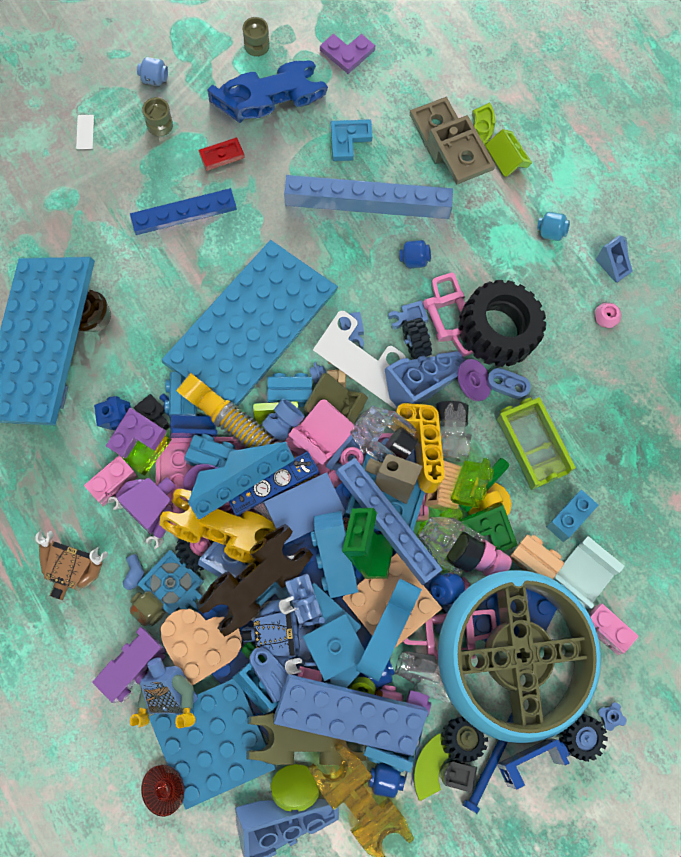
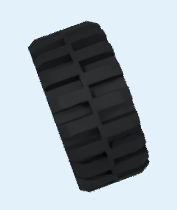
M495 280L494 283L489 281L484 283L483 286H479L463 306L459 315L458 329L462 331L460 337L462 341H466L465 347L467 350H472L475 353L473 356L478 360L482 358L484 363L488 365L495 363L496 367H503L505 364L509 367L525 360L542 341L544 331L546 330V321H544L546 318L545 311H541L542 304L539 300L536 301L533 292H528L525 290V286L521 284L517 286L515 282L509 280L506 283L503 280ZM495 310L508 315L516 325L517 336L507 337L497 333L488 323L486 311Z

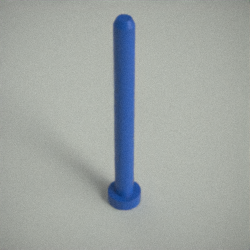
M512 713L507 720L509 723H513ZM497 741L469 801L464 800L462 806L476 814L480 810L477 805L508 743L506 741Z

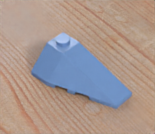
M459 351L441 353L435 357L428 358L425 356H419L418 359L413 360L405 358L385 368L391 401L397 408L404 403H424L458 379V369L460 364L465 361V358Z

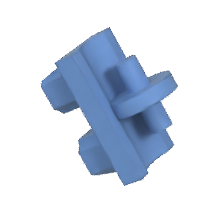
M308 574L285 581L289 597H294L291 603L293 608H297L294 612L299 624L322 616Z

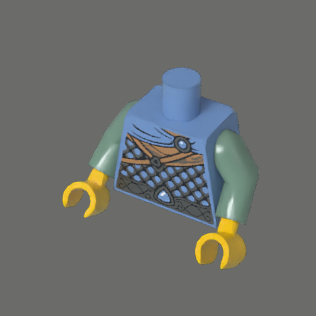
M160 657L151 659L147 663L150 671L140 682L141 691L137 706L139 707V712L130 717V725H138L139 728L146 726L150 721L149 715L146 713L148 709L150 714H179L175 719L176 727L179 729L193 726L196 719L194 714L190 713V710L193 709V704L198 699L193 685L187 680L178 666L164 667Z

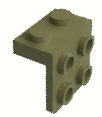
M323 373L307 400L304 410L309 414L320 400L325 399L354 424L363 410L368 397L360 392L348 391L330 374Z

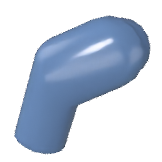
M136 554L126 558L130 570L123 580V587L127 590L136 588L144 576L143 568Z

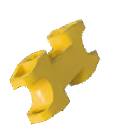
M185 489L175 490L172 502L175 506L186 512L179 514L170 511L163 512L160 516L159 525L184 541L197 543L201 537L225 545L224 552L230 558L243 563H252L255 559L250 554V549L264 535L270 533L265 529L276 530L273 522L262 515L246 511L238 517L216 509L205 517L197 519L188 503L192 491ZM180 497H184L188 501L182 500Z

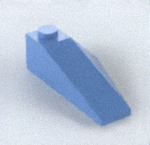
M317 799L311 807L299 812L298 809L292 810V812L285 811L278 807L274 800L257 801L236 807V826L243 857H272L277 854L276 850L287 843L290 846L298 843L297 838L305 833L314 834L339 820L338 799Z

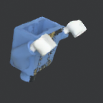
M291 596L286 599L272 600L263 607L259 615L254 618V627L242 629V639L244 642L255 641L256 648L267 649L285 668L286 672L293 675L301 673V670L297 669L296 664L302 663V659L292 658L296 657L300 652L297 618L294 612L297 608H293L290 605V601L294 600V597Z

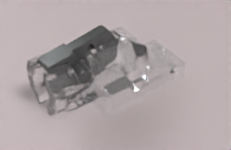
M401 652L396 664L395 674L413 684L415 682L413 691L453 705L446 691H444L436 657L415 652Z

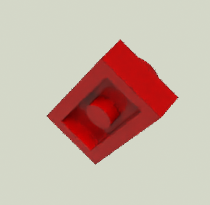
M237 137L199 150V155L206 171L245 158Z

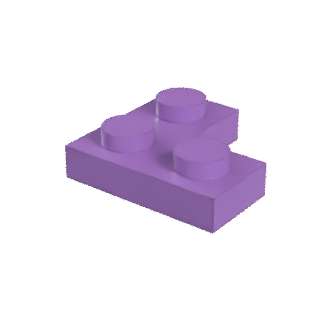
M332 34L320 45V51L349 74L375 51L376 45L362 34L349 45L345 44L335 34Z
M129 408L106 444V447L121 457L127 458L138 440L149 448L156 450L167 431L134 409Z

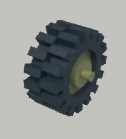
M457 717L448 721L449 724L443 727L445 732H441V737H444L441 745L446 746L443 750L445 753L450 754L448 757L456 759V762H470L477 760V757H482L484 754L482 751L488 747L484 745V742H488V737H484L485 733L471 725L464 717Z

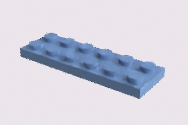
M288 674L273 722L284 727L413 756L428 715V710L426 707Z

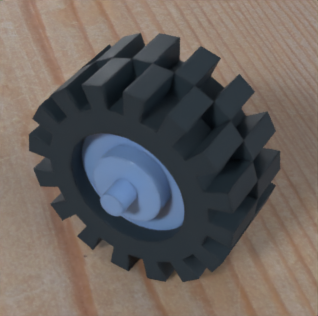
M417 318L403 322L404 342L408 346L410 356L413 359H418L419 356L427 357L432 355L430 334L423 319Z
M582 714L572 725L560 733L563 737H559V740L564 743L569 755L589 762V759H597L595 755L601 756L603 754L600 749H606L607 746L603 744V741H608V737L603 735L607 731L602 727L603 724L586 714Z

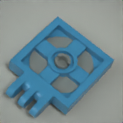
M171 550L141 579L138 585L145 592L151 591L162 601L163 609L169 615L178 611L179 608L188 609L190 606L199 611L194 601L197 598L200 600L202 597L196 590L204 581L190 568H185L186 564H181L179 562L181 559L177 558Z

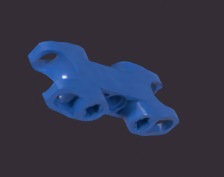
M307 60L285 63L279 67L276 75L259 78L256 72L241 74L226 82L223 92L227 97H242L246 100L236 106L235 114L237 118L256 119L272 113L275 109V104L292 100L296 107L309 105L325 96L328 86L322 81L311 82L306 79L314 74L316 67L313 61Z

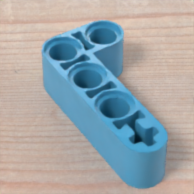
M399 579L356 671L379 682L422 591L421 588Z

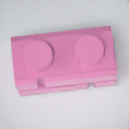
M119 455L84 486L104 507L108 503V498L116 496V493L126 482L133 481L138 476Z
M599 604L589 613L598 639L606 646L609 645V649L616 655L624 654L638 638V635L605 605Z

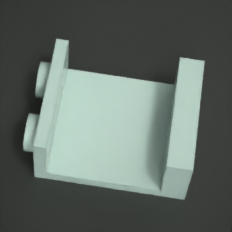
M587 536L566 559L563 567L553 580L566 587L582 603L585 609L589 610L593 608V602L613 576L619 574L625 566Z

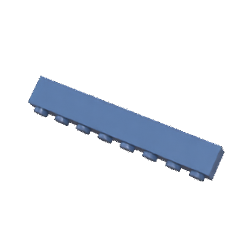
M286 175L284 199L285 206L449 219L452 210L453 188Z

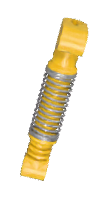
M192 373L187 376L176 390L189 402L209 415L214 425L217 427L221 426V430L225 429V433L230 432L229 436L234 435L233 440L238 438L237 443L241 441V446L245 445V449L282 442L281 440L277 441L265 428L261 427V424L258 425L257 421H254L253 418L242 412V409H238L235 403L223 400ZM317 474L314 475V476H312V477H310V478H308L307 480H305V481H303V482L297 484L296 486H299V485H301V484H303V483H305V482H307V481H309V480L315 478V477L317 476Z

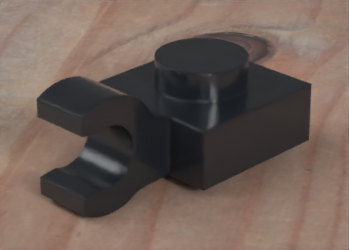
M149 394L134 407L135 411L155 422L163 429L167 430L170 428L168 421L162 416L165 413V409L152 394Z

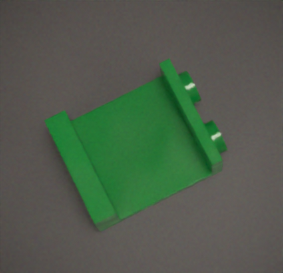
M374 508L351 509L342 552L366 579H387L393 547L383 534L377 535L374 532L377 516L376 510Z

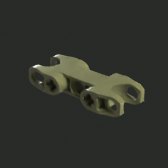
M275 712L248 716V724L261 725L266 728L269 740L267 745L261 750L246 751V759L263 761L273 765H293L294 752H320V765H347L353 762L366 761L364 752H353L348 748L345 740L274 724Z

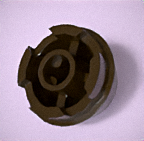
M89 290L79 331L95 333L103 330L108 325L111 319V311L105 297L101 293Z

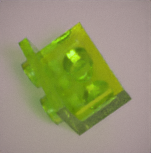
M483 458L482 463L464 461L451 496L452 503L479 508L481 500H484L486 497L487 482L491 481L493 477V467H491L488 458Z

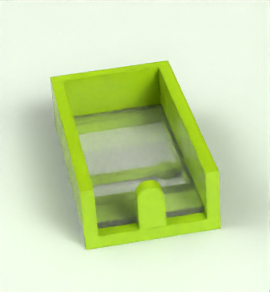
M532 397L520 402V405L517 407L508 406L500 411L497 422H499L531 490L566 476L576 469L540 397L534 400Z

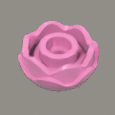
M602 303L595 310L596 322L602 327L613 328L621 321V311L613 303Z

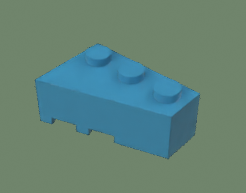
M342 510L314 516L315 532H311L313 546H318L320 554L316 555L318 568H323L325 576L321 577L323 590L329 591L330 598L358 593L354 566L342 552L346 536Z

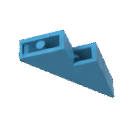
M287 442L230 451L225 467L199 471L188 501L197 519L205 517L294 461V456Z
M315 583L312 584L322 616L319 617H323L325 623L319 624L320 627L346 614L353 629L357 632L361 625ZM359 663L330 678V682H327V684L347 688L360 673L356 671Z

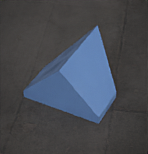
M621 235L603 246L595 259L614 282H619L633 272L628 255L627 238Z

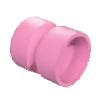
M480 540L484 543L485 550L480 563L474 569L482 571L486 577L498 572L508 571L511 566V557L501 550L495 551L496 547L487 540Z

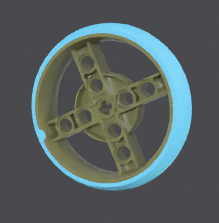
M511 570L498 572L477 581L468 587L453 603L440 632L438 665L442 683L449 699L461 716L471 725L498 740L512 743H529L545 740L561 733L582 715L592 700L598 684L601 652L598 635L590 615L582 603L566 587L541 574ZM526 590L543 596L556 607L565 620L571 637L551 640L543 628L530 621ZM497 593L501 624L491 632L486 641L485 648L461 650L463 634L471 615L485 599ZM512 601L516 604L515 612L510 607ZM516 625L519 628V634L517 637L514 634V627ZM563 644L566 647V653L564 655L561 651ZM541 647L544 649V656L542 658L539 655ZM497 652L500 654L498 664L494 661V656ZM521 652V658H517V653ZM474 654L477 656L478 663L475 667H473L471 663V659ZM574 661L572 678L565 695L557 706L543 717L539 687L550 677L555 663ZM489 672L499 685L509 690L513 723L499 720L486 712L469 691L464 674ZM524 674L526 681L525 684L522 686L520 683V677ZM527 699L529 702L528 709L525 711L523 703Z

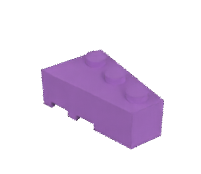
M142 627L136 631L138 636L130 644L126 643L121 648L122 652L115 660H111L92 682L111 703H117L118 701L122 703L132 693L130 689L136 683L139 685L141 679L147 674L149 670L147 663L151 659L160 657L163 662L166 658L164 655L167 652L165 647L148 630Z

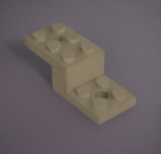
M447 96L410 110V117L435 164L444 161L456 185L495 169V164L469 116L466 115L458 118ZM433 119H438V120H440L442 123L439 124V125H436V124H433V123H432V120H433ZM468 155L472 160L464 161L461 156Z

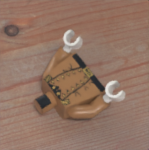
M42 529L36 534L35 538L39 543L41 572L44 575V579L54 583L49 596L63 601L68 588L80 591L81 588L87 587L98 578L102 561L108 556L106 551L99 556V547L87 553L54 541L50 543L49 541L54 535L52 531L47 533V538L43 537Z

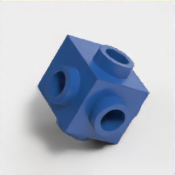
M113 396L107 398V401L94 405L98 427L116 430L129 408H131L129 401Z

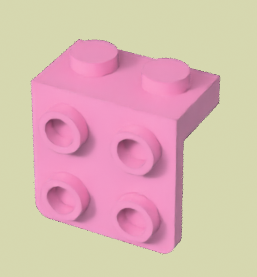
M323 399L318 402L299 426L294 427L288 435L292 438L294 445L308 451L315 463L323 465L332 458L341 445L355 431V425L327 400Z

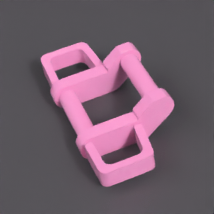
M448 273L434 278L431 284L434 297L424 300L423 305L430 314L437 331L436 337L438 341H452L463 357L474 354L472 350L464 349L458 340L462 331L458 328L445 330L437 311L439 308L456 303L461 312L466 304L464 293L460 289L455 274ZM448 280L451 281L455 293L440 297L437 284Z
M494 610L474 611L472 615H490L491 632L497 627ZM447 613L436 614L425 623L426 641L408 640L407 638L403 642L407 645H427V655H434L436 660H438V650H435L433 624L443 623ZM472 615L465 628L466 647L461 648V650L475 649V641L487 639L491 634L490 632L474 636Z

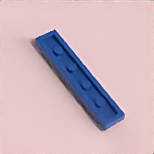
M229 188L130 213L135 234L140 235L235 211L237 208L232 190Z

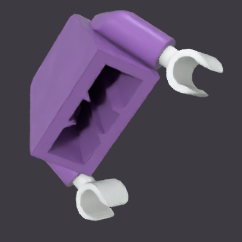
M168 477L158 485L150 478L128 481L120 488L116 496L108 498V503L116 501V506L113 510L124 508L149 534L153 532V535L146 539V543L150 544L154 539L156 541L154 549H157L163 544L162 537L166 533V530L159 525L160 516L166 511L173 512V503L167 495L176 486Z

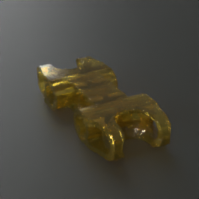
M340 741L334 745L342 761L337 772L329 775L324 774L314 763L308 767L314 777L317 788L332 809H337L344 802L359 822L350 831L369 855L373 857H386L382 851V842L390 833L400 834L409 844L415 839L408 828L406 819L389 797L378 805L370 795L364 784L373 776L359 758L350 752Z

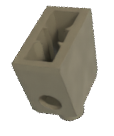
M387 454L383 463L370 458L365 471L377 476L375 484L381 491L407 504L423 466Z

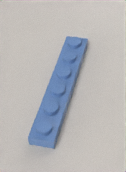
M356 458L337 469L336 475L360 506L376 510L375 525L422 586L442 571L439 564Z

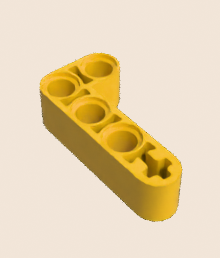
M401 404L392 418V426L395 430L403 427L409 430L410 433H414V436L418 438L415 446L416 463L423 466L418 477V484L425 493H434L445 477L438 411L431 405Z

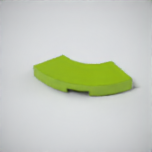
M490 102L472 111L474 127L484 146L490 141L495 127V113Z
M440 733L432 737L424 745L416 761L414 787L419 801L441 790L439 772L450 754L445 753L443 750L446 746L441 745V741L444 740Z

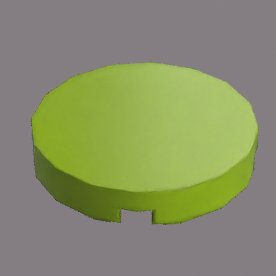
M293 764L285 766L278 770L272 778V799L278 807L285 811L292 812V810L297 809L298 812L304 811L311 807L319 797L320 783L318 776L311 768L305 765Z

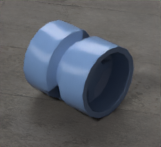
M282 399L274 408L275 413H270L262 422L263 427L272 436L283 442L288 438L292 427H297L305 418L303 413L286 399Z

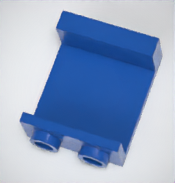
M546 739L499 762L497 766L507 787L517 790L525 786L516 766L546 751L549 752L554 764L565 766L570 764L567 759L569 752L564 743H560L557 739Z

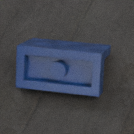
M212 84L207 89L209 102L241 123L244 119L237 118L235 114L236 106L246 100L242 97H227L223 92L224 84L220 88Z
M171 415L170 438H193L194 435L201 436L202 434H207L211 437L217 436L216 425L211 421L210 416Z

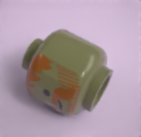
M151 591L143 594L138 592L130 601L132 603L130 614L143 626H154L165 614L163 602Z

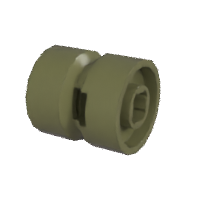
M260 17L248 18L242 28L244 48L249 55L259 57L266 54L269 50L268 24Z
M159 97L148 99L142 107L148 131L158 137L169 134L173 128V121L167 101Z

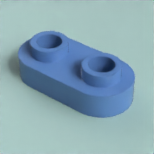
M501 368L493 369L487 378V384L490 389L515 399L525 398L531 389L527 378ZM494 379H499L501 384L495 383ZM516 386H519L522 391H521V392L516 391V390H515V387H516Z

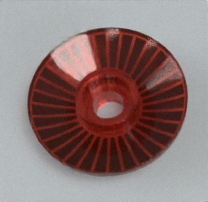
M168 765L152 767L145 774L141 786L142 798L148 810L157 816L165 817L174 814L182 805L185 790L180 774Z

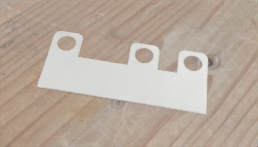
M339 311L313 351L397 410V407L389 397L385 368L390 365L386 361V356L390 352H395L401 360L406 358L405 355L395 347L388 346L380 359L376 360L348 339L357 326V320L347 312ZM339 318H349L351 321L350 329L346 331L341 330L338 327Z

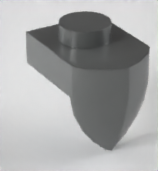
M452 760L446 763L440 771L442 782L445 786L472 793L477 766Z

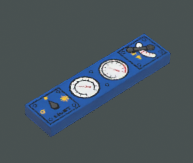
M307 451L294 458V461L236 496L229 503L235 515L239 516L264 501L318 474L319 470Z

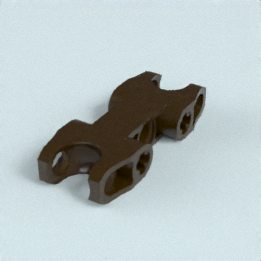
M284 524L271 533L264 535L250 549V554L255 560L236 577L229 571L223 573L209 586L205 594L198 601L196 606L203 614L209 612L217 605L228 606V614L217 627L224 637L246 625L257 615L261 605L256 599L272 584L276 582L281 588L286 587L285 581L298 577L312 558V552L306 547L299 549L293 555H283V544L293 533L288 525Z

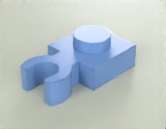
M422 300L401 306V313L392 311L388 314V319L396 318L398 322L392 324V329H398L403 322L422 318L425 323H428L429 320Z
M360 312L349 313V315L357 320V326L349 336V340L353 343L357 342L360 348L363 349L364 341L359 336L364 335ZM347 317L339 318L341 330L346 331L350 329V319Z

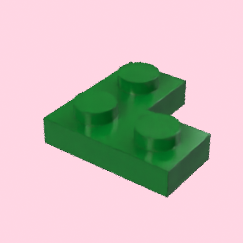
M502 503L459 520L463 532L471 536L476 533L479 535L477 539L489 535L491 543L496 547L495 551L501 550L504 552L518 546Z

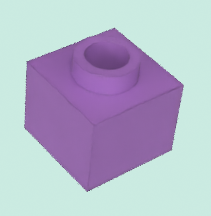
M412 690L408 691L406 703L426 707L429 715L431 702H428L429 696Z

